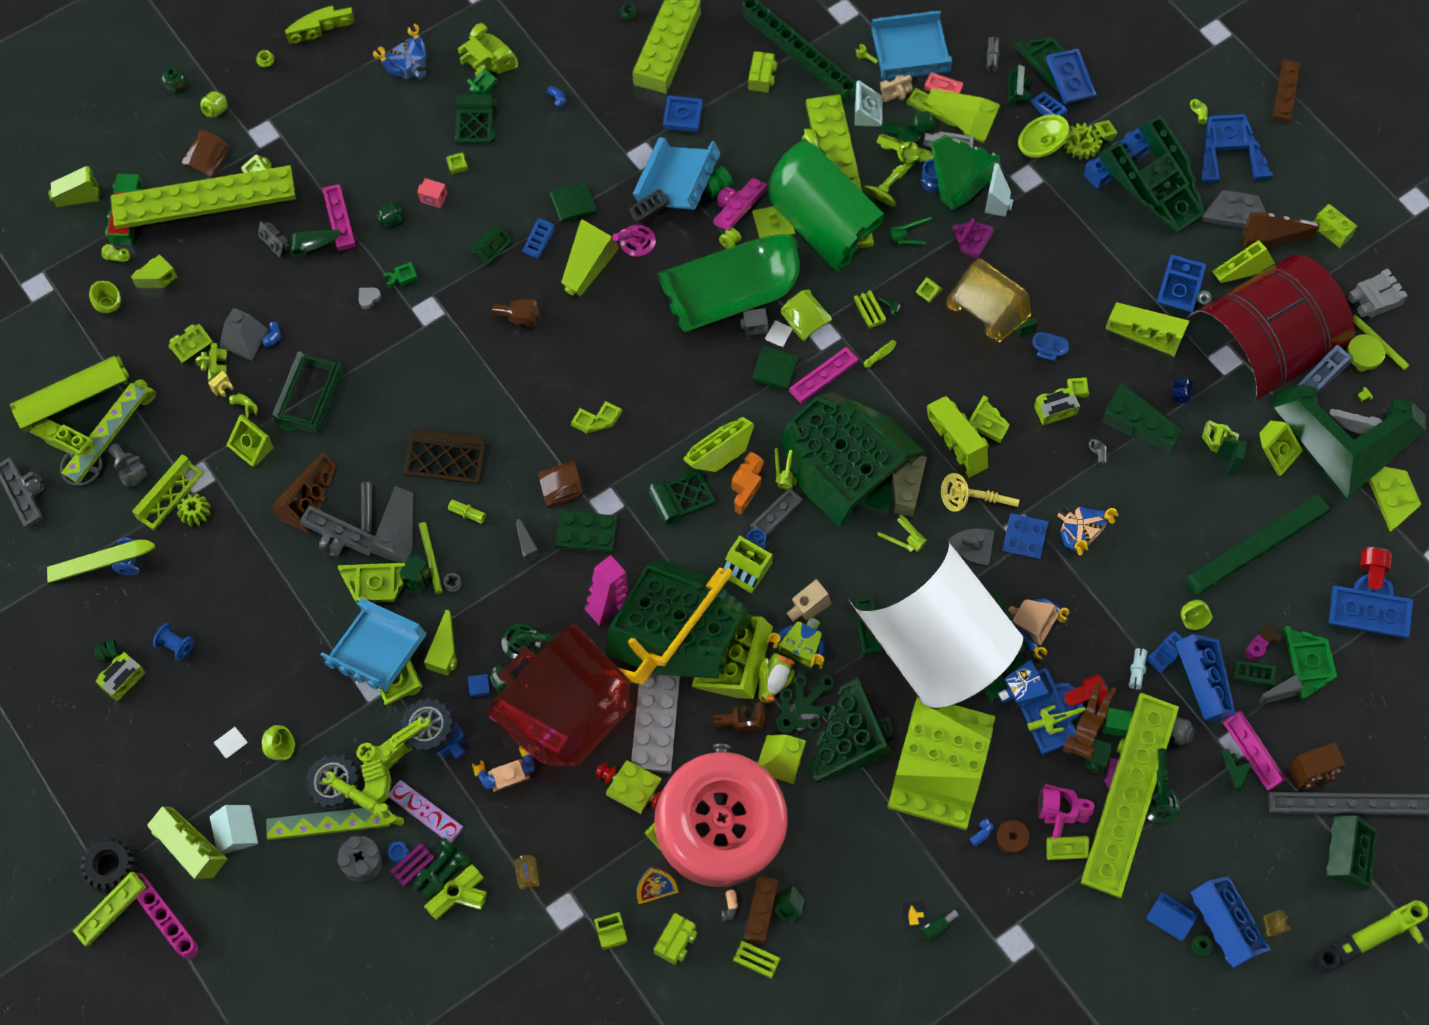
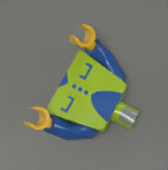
M810 617L806 625L796 622L795 625H789L779 632L769 635L767 643L773 642L774 648H777L779 644V653L810 668L814 664H819L820 669L823 667L826 657V645L822 639V633L817 631L820 624L817 619Z

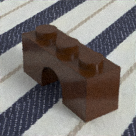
M758 876L744 942L765 946L778 888V880Z

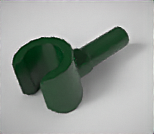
M881 296L878 300L890 307L889 313L891 315H899L901 309L898 302L892 303Z

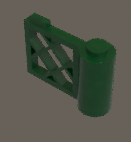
M457 94L456 144H492V140H495V129H492L493 109L497 108V99L493 98V94ZM461 115H469L472 119L464 124L461 121ZM481 115H488V120L484 124L478 120ZM474 121L480 126L475 132L469 128ZM465 129L471 134L468 138H460V134ZM484 129L488 133V138H479L477 134Z
M694 469L683 473V477L666 484L655 482L648 490L650 498L666 525L673 524L681 517L716 503L699 470L695 472ZM697 477L700 483L699 487L689 485V480ZM677 485L684 489L682 494H678L671 487ZM686 489L697 492L694 499L684 496ZM698 494L707 495L709 500L705 502L697 500ZM681 501L691 502L692 506L684 510L681 506Z

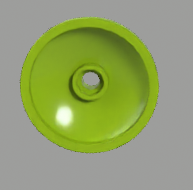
M1045 115L1033 120L1023 129L1019 136L1018 145L1020 150L1026 156L1034 158L1045 157L1056 152L1064 145L1069 136V124L1065 118L1059 115Z

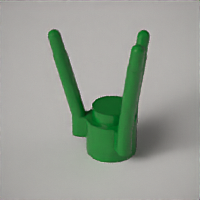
M932 217L902 226L891 227L892 241H897L898 245H925L926 242L904 240L907 237L906 229L930 221Z

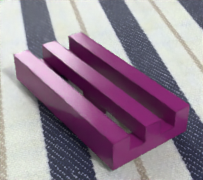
M421 843L390 872L406 887L417 877L421 869L428 867L435 860V857ZM422 851V853L415 860H413L404 870H402L398 874V872L403 867H405L414 857H416ZM425 856L428 857L407 878H405L404 880L402 879V877L405 876L411 869H413Z

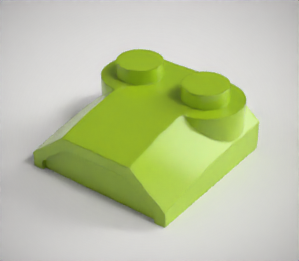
M410 659L386 692L379 689L386 706L407 695H416L422 688L421 681Z

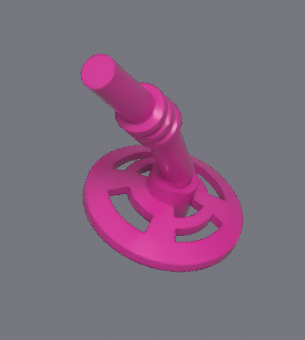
M643 225L630 226L612 236L614 241L620 240L622 250L633 257H642L649 254L654 249L656 243L653 231ZM639 229H643L647 231L649 234L645 235V233L639 231ZM648 240L651 241L649 246L643 249L647 245ZM630 243L632 246L637 247L636 251L628 248L626 244Z

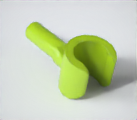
M860 44V51L856 49L857 57L860 59L867 58L877 64L879 60L866 52L865 45Z

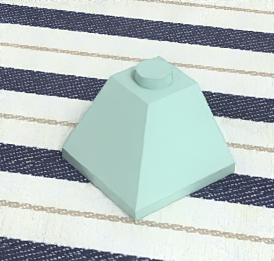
M995 163L985 213L1006 217L1007 210L1012 208L1013 199H1010L1011 191L1000 166Z

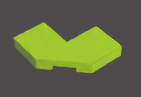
M606 401L597 416L580 408L571 421V426L587 434L610 428L616 423L622 413V409Z

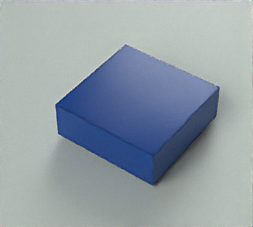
M488 674L468 677L470 697L490 695Z

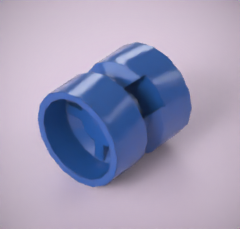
M934 159L926 161L922 169L921 186L928 192L939 191Z

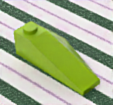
M933 88L925 102L931 109L950 120V124L954 127L957 126L963 130V134L972 136L974 140L982 143L985 142L1000 107V104L985 98Z

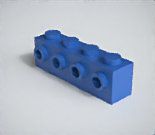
M1139 129L1127 133L1124 139L1121 140L1122 145L1134 163L1150 152L1151 148ZM1099 157L1094 161L1090 160L1085 166L1084 177L1098 190L1114 179Z

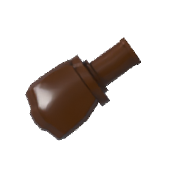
M532 299L512 301L509 306L494 303L492 308L493 315L507 316L509 322L520 328L523 327V324L534 328L541 318L539 305Z
M758 702L755 705L752 717L749 719L745 718L747 714L746 706L739 713L738 708L733 707L732 714H714L715 727L733 725L735 731L739 732L759 730L765 724L764 705L762 702Z

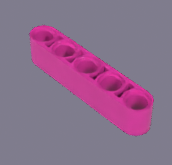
M135 873L147 887L137 897V900L173 948L183 958L191 959L195 957L198 952L196 942L150 881L144 875ZM155 896L154 902L152 904H147V900L150 897ZM167 912L166 917L163 920H159V915ZM178 927V933L174 936H170L172 929ZM187 943H191L190 949L186 952H182L183 946Z

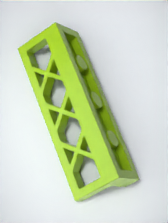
M182 454L134 508L133 514L140 522L155 531L181 501V498L203 476V471L192 465L189 459ZM190 469L196 473L193 478L185 479V474ZM176 485L183 486L180 493L173 494L172 489ZM170 499L168 507L160 508L162 500ZM157 513L158 518L153 524L146 520L150 514Z

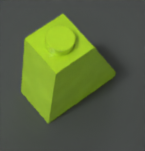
M86 166L51 182L49 198L51 201H54L56 207L100 201L99 186L90 167Z

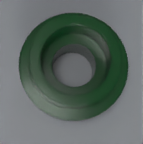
M626 3L622 6L620 15L626 20L634 19L637 16V8L631 3Z
M1199 935L1192 941V950L1198 956H1208L1213 950V943L1209 937ZM1200 942H1204L1206 944L1205 949L1200 947Z

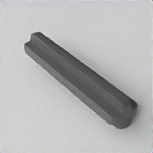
M367 481L361 483V530L372 534L371 482Z

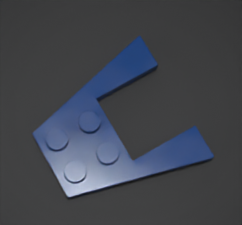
M1245 114L1210 116L1207 125L1201 183L1219 182L1220 176L1216 151L1249 149L1254 180L1272 179L1273 173L1270 172L1267 166V160L1260 151V145L1253 136L1252 128Z

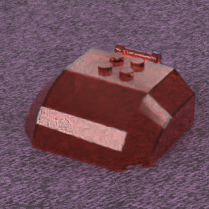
M574 623L548 643L537 656L526 646H523L513 661L504 670L501 669L497 673L498 678L505 682L507 686L486 710L523 749L548 766H578L631 710V701H629L631 681ZM525 659H528L530 663L512 679L509 675ZM554 729L557 732L553 734L552 732H550V730ZM548 733L550 734L547 740L543 739Z

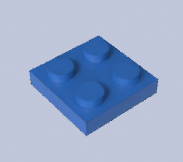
M668 96L663 129L698 132L703 99Z

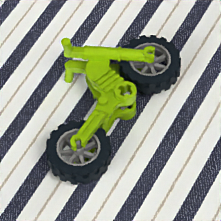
M426 698V700H418L416 704L412 703L408 711L405 710L403 713L404 717L400 721L402 728L399 732L380 746L363 743L358 747L357 757L364 763V765H361L365 781V788L362 792L359 791L362 787L360 782L362 775L359 773V768L347 757L332 754V756H323V759H318L314 762L315 765L310 767V773L306 776L307 785H305L306 790L309 792L308 796L317 805L333 811L336 808L343 809L347 804H358L391 824L402 826L404 819L392 814L387 805L383 803L389 796L390 782H392L389 769L404 754L409 753L413 749L418 753L423 752L424 754L440 752L441 748L445 749L448 746L447 743L453 740V733L456 732V720L453 717L452 711L437 699ZM433 713L440 716L432 721ZM428 714V717L422 718L423 715ZM441 722V728H438L436 724ZM339 769L344 770L345 773L338 777ZM328 785L325 791L322 792L321 786ZM331 789H333L334 795L327 796Z

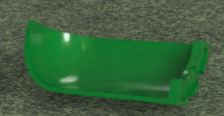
M802 140L792 146L782 156L771 174L768 184V196L772 205L836 272L851 263L853 255L858 249L856 245L861 238L866 239L871 232L882 224L884 213L811 142Z
M788 234L766 236L658 272L663 292L671 299L672 303L669 304L674 317L678 316L680 319L678 321L679 326L684 332L783 297L793 287L798 277V242L796 238Z

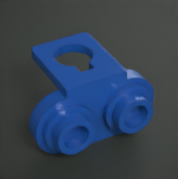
M1043 331L1036 333L1032 340L1033 346L1039 350L1037 356L1053 361L1056 360L1057 355H1064L1069 349V342L1066 338Z

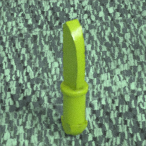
M891 340L875 352L874 355L866 359L863 363L864 367L870 368L875 362L889 354L894 349L896 341Z

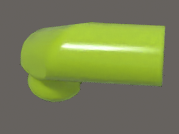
M1193 99L1190 102V106L1198 114V122L1200 124L1207 123V106L1198 99Z

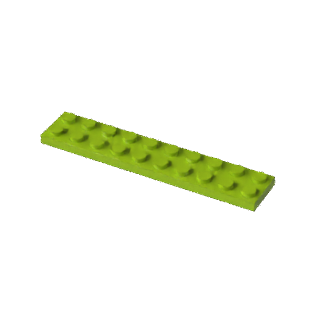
M841 95L806 99L811 129L816 131L819 149L862 191ZM872 232L866 239L861 238L856 244L858 248L874 246Z
M290 165L111 195L115 229L296 199Z
M1143 693L1139 694L1080 884L1117 898L1122 897L1157 782V750L1159 748L1167 749L1179 709L1178 706Z

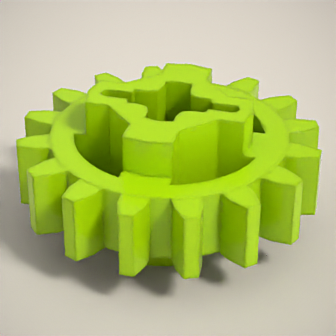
M1077 123L1076 128L1070 126V133L1063 147L1068 148L1067 154L1073 153V158L1076 155L1079 156V160L1082 159V156H1085L1086 159H1089V155L1095 157L1096 152L1099 153L1102 145L1101 134H1098L1097 129L1092 130V125L1086 127V123L1083 126Z

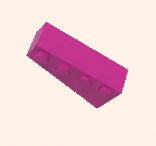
M611 555L595 567L592 577L593 584L589 589L592 594L587 597L589 604L585 605V610L598 625H601L620 610L628 596L626 571Z

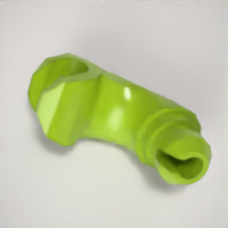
M804 129L802 140H807L819 148L816 131Z
M110 244L102 248L101 254L106 260L125 262L130 259L127 249L119 251Z
M241 393L229 397L230 404L245 406L246 418L249 417V414H255V417H257V406L250 398Z

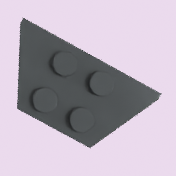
M1222 190L1205 212L1201 221L1244 228L1251 212L1266 213L1258 195Z

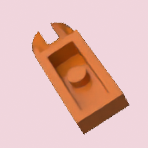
M749 452L744 459L745 462L740 465L732 477V489L739 493L734 500L735 512L742 515L761 486L759 473L764 465V461L752 452Z

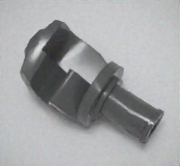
M118 444L110 446L108 451L116 460L114 468L119 471L122 483L126 487L139 485L147 476L146 468L141 464L139 456H134L132 453H124Z

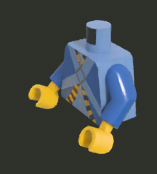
M414 24L416 32H412L410 27H408V33L414 39L410 37L387 54H385V50L382 47L378 48L381 55L374 51V58L381 60V64L389 74L402 76L405 79H410L414 75L418 79H422L426 75L424 68L426 67L427 51L421 36H418L419 27Z

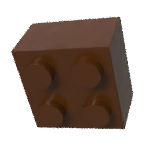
M1334 742L1298 755L1288 769L1298 790L1302 788L1309 790L1316 787L1319 782L1329 783L1335 780V776L1341 773V769L1346 764Z

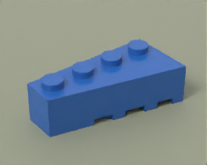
M1193 634L1175 642L1204 720L1219 722L1236 715L1219 639Z

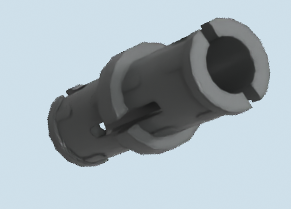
M994 37L988 39L986 57L988 58L987 71L989 72L991 67L992 72L998 70L997 65L1000 52L998 51L999 39L997 37L995 42Z

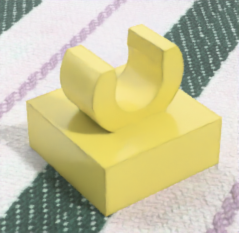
M223 371L208 383L212 392L217 396L220 394L225 397L224 390L226 388L233 390L228 376Z

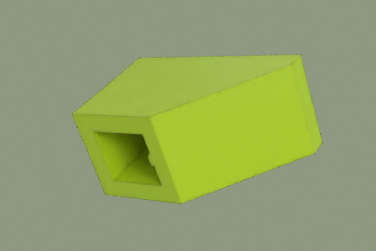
M159 254L144 267L135 271L131 278L137 288H164L176 279L177 275L173 267Z

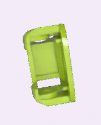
M483 23L475 25L470 33V40L458 48L460 54L467 50L460 57V62L462 65L468 62L477 71L475 72L476 77L484 68L489 72L493 71L498 74L517 70L518 61L514 53L497 37L485 33L488 28Z

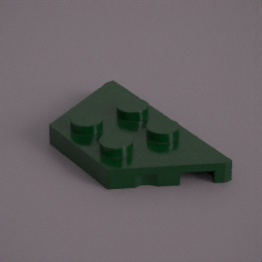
M1053 37L1042 40L1035 39L1031 40V43L1025 44L1017 42L1015 48L1058 92V87L1046 57L1051 54L1065 52L1066 50Z

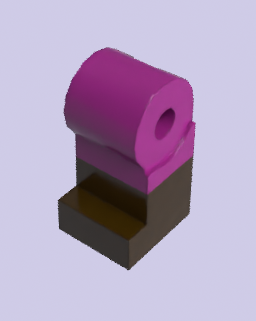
M1267 624L1245 651L1247 659L1252 662L1259 661L1264 655L1266 648L1270 644L1275 647L1283 636Z

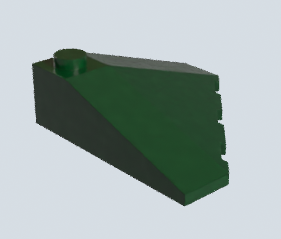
M859 678L840 687L838 692L840 699L837 706H832L827 718L830 721L826 732L822 731L817 742L818 752L816 757H811L809 767L816 782L875 763L894 753L884 728Z

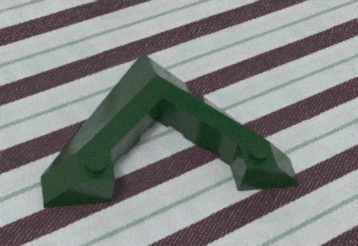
M1296 385L1274 393V412L1289 424L1292 432L1301 440L1300 444L1317 465L1322 467L1330 481L1340 488L1346 500L1426 430V415L1413 402L1393 399L1387 410V419L1353 440L1317 404L1316 387Z

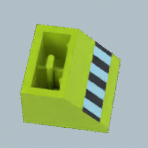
M739 535L729 550L721 568L724 570L727 568L731 569L733 574L728 580L752 594L772 565L773 554Z

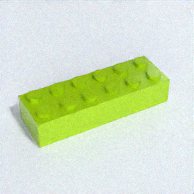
M664 0L633 70L634 85L667 93L701 14L700 0Z

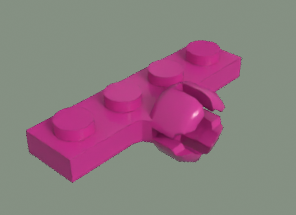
M752 178L740 191L724 187L717 198L718 206L724 209L714 218V225L730 231L767 191L768 184Z

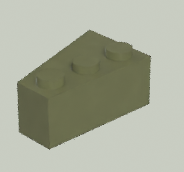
M920 456L911 465L905 461L890 475L894 513L913 517L927 457Z

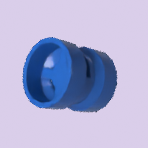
M760 529L751 530L747 534V540L765 550V533Z

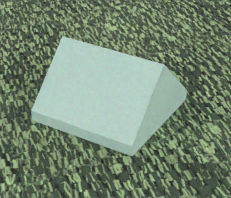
M857 81L855 92V126H881L882 95L861 81Z
M225 805L210 816L215 845L222 854L258 845L250 805Z

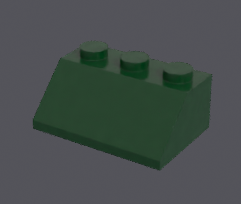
M1357 815L1335 816L1334 824L1332 825V840L1329 846L1330 856L1329 863L1327 864V875L1339 883L1371 889L1378 830Z

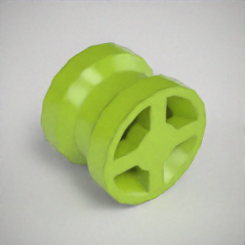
M731 228L730 231L725 230V234L719 237L720 243L726 249L734 247L735 243L740 242L742 239L740 233L734 228Z

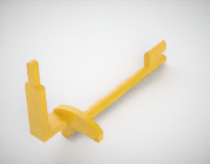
M718 568L706 585L707 588L711 589L662 657L648 653L636 639L630 638L628 641L630 647L643 660L636 672L616 667L613 669L607 667L604 672L616 676L618 679L643 685L656 666H665L731 577L733 571L729 568L726 570Z

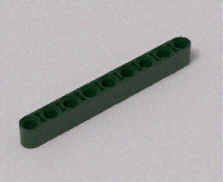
M743 0L742 14L747 21L836 95H841L842 100L851 101L855 98L856 82L758 0Z
M1321 494L1315 495L1189 575L1185 579L1186 584L1196 596L1202 595L1326 516L1332 510V507Z

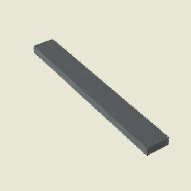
M1269 792L1268 794L1270 814L1429 816V794Z

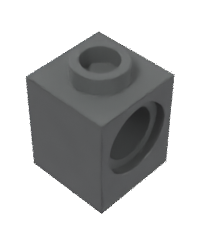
M765 308L743 312V318H740L741 329H745L746 336L768 333Z

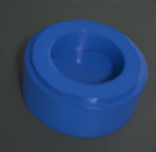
M397 841L388 847L387 853L392 862L400 863L409 854V850L405 843Z

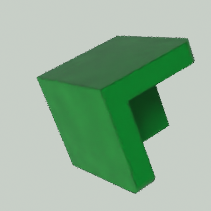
M1108 708L1103 733L1126 737L1132 712Z

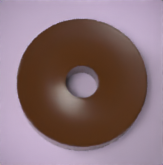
M1008 820L999 826L996 833V842L1004 852L1017 854L1026 848L1030 837L1029 831L1023 823L1017 820ZM1014 834L1016 836V839H1010L1009 835Z

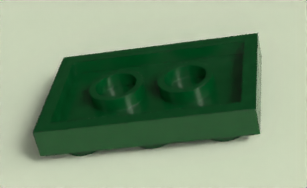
M560 510L555 543L556 549L613 553L617 515Z

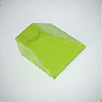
M1271 420L1260 432L1262 448L1277 475L1281 476L1303 450L1289 424L1286 422Z
M767 735L758 764L763 766L774 779L793 785L805 750L806 741L789 735Z

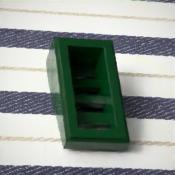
M1237 660L1233 680L1272 689L1275 687L1277 666ZM1242 667H1246L1244 676L1241 675ZM1250 669H1254L1253 677H1249ZM1258 671H1262L1261 678H1257ZM1266 673H1270L1269 680L1265 679Z

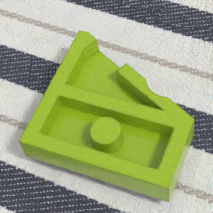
M984 395L968 421L971 426L974 425L979 433L1001 443L1010 426L1000 416L999 411L991 406L988 398Z

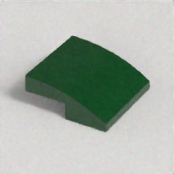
M586 182L563 186L550 192L561 222L577 221L579 216H591L597 213V208Z
M763 347L752 380L788 390L799 356Z

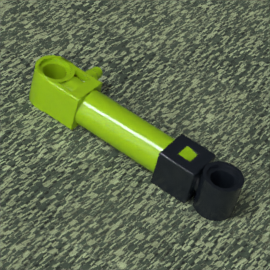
M1412 901L1357 933L1348 935L1333 943L1329 948H1324L1315 956V967L1322 973L1331 972L1335 967L1348 963L1362 953L1407 930L1410 931L1418 943L1423 942L1422 934L1416 926L1427 918V906L1421 901ZM1411 909L1418 913V917L1412 915ZM1323 956L1329 957L1331 965L1324 962Z

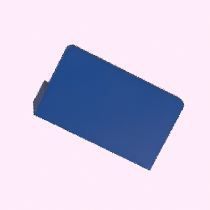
M1161 892L1146 919L1183 941L1193 926L1198 913Z

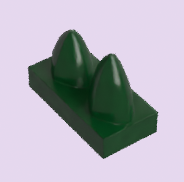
M1018 65L1010 73L1008 103L1015 104L1018 100L1030 101L1034 99L1033 95L1023 88V86L1032 84L1030 78L1024 74V66Z

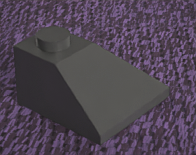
M233 308L224 322L219 347L253 361L263 344V338L270 333V330L250 314Z

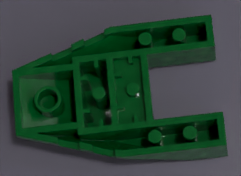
M1159 114L1138 128L1157 157L1155 161L1139 171L1121 141L1098 154V157L1114 178L1177 233L1204 215L1205 211L1200 193L1197 192L1194 181L1196 179L1191 172L1190 159L1163 116Z

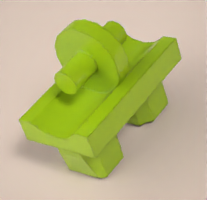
M211 343L209 357L206 352H202L201 356L196 358V364L201 366L202 371H206L208 367V381H211L221 371L226 374V365H218L216 362L226 361L227 350L217 348V343Z

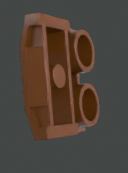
M205 130L199 131L188 153L183 158L182 165L185 167L187 165L208 175L209 178H213L222 167L230 147L220 137Z
M574 459L568 463L537 473L547 508L565 504L583 496Z

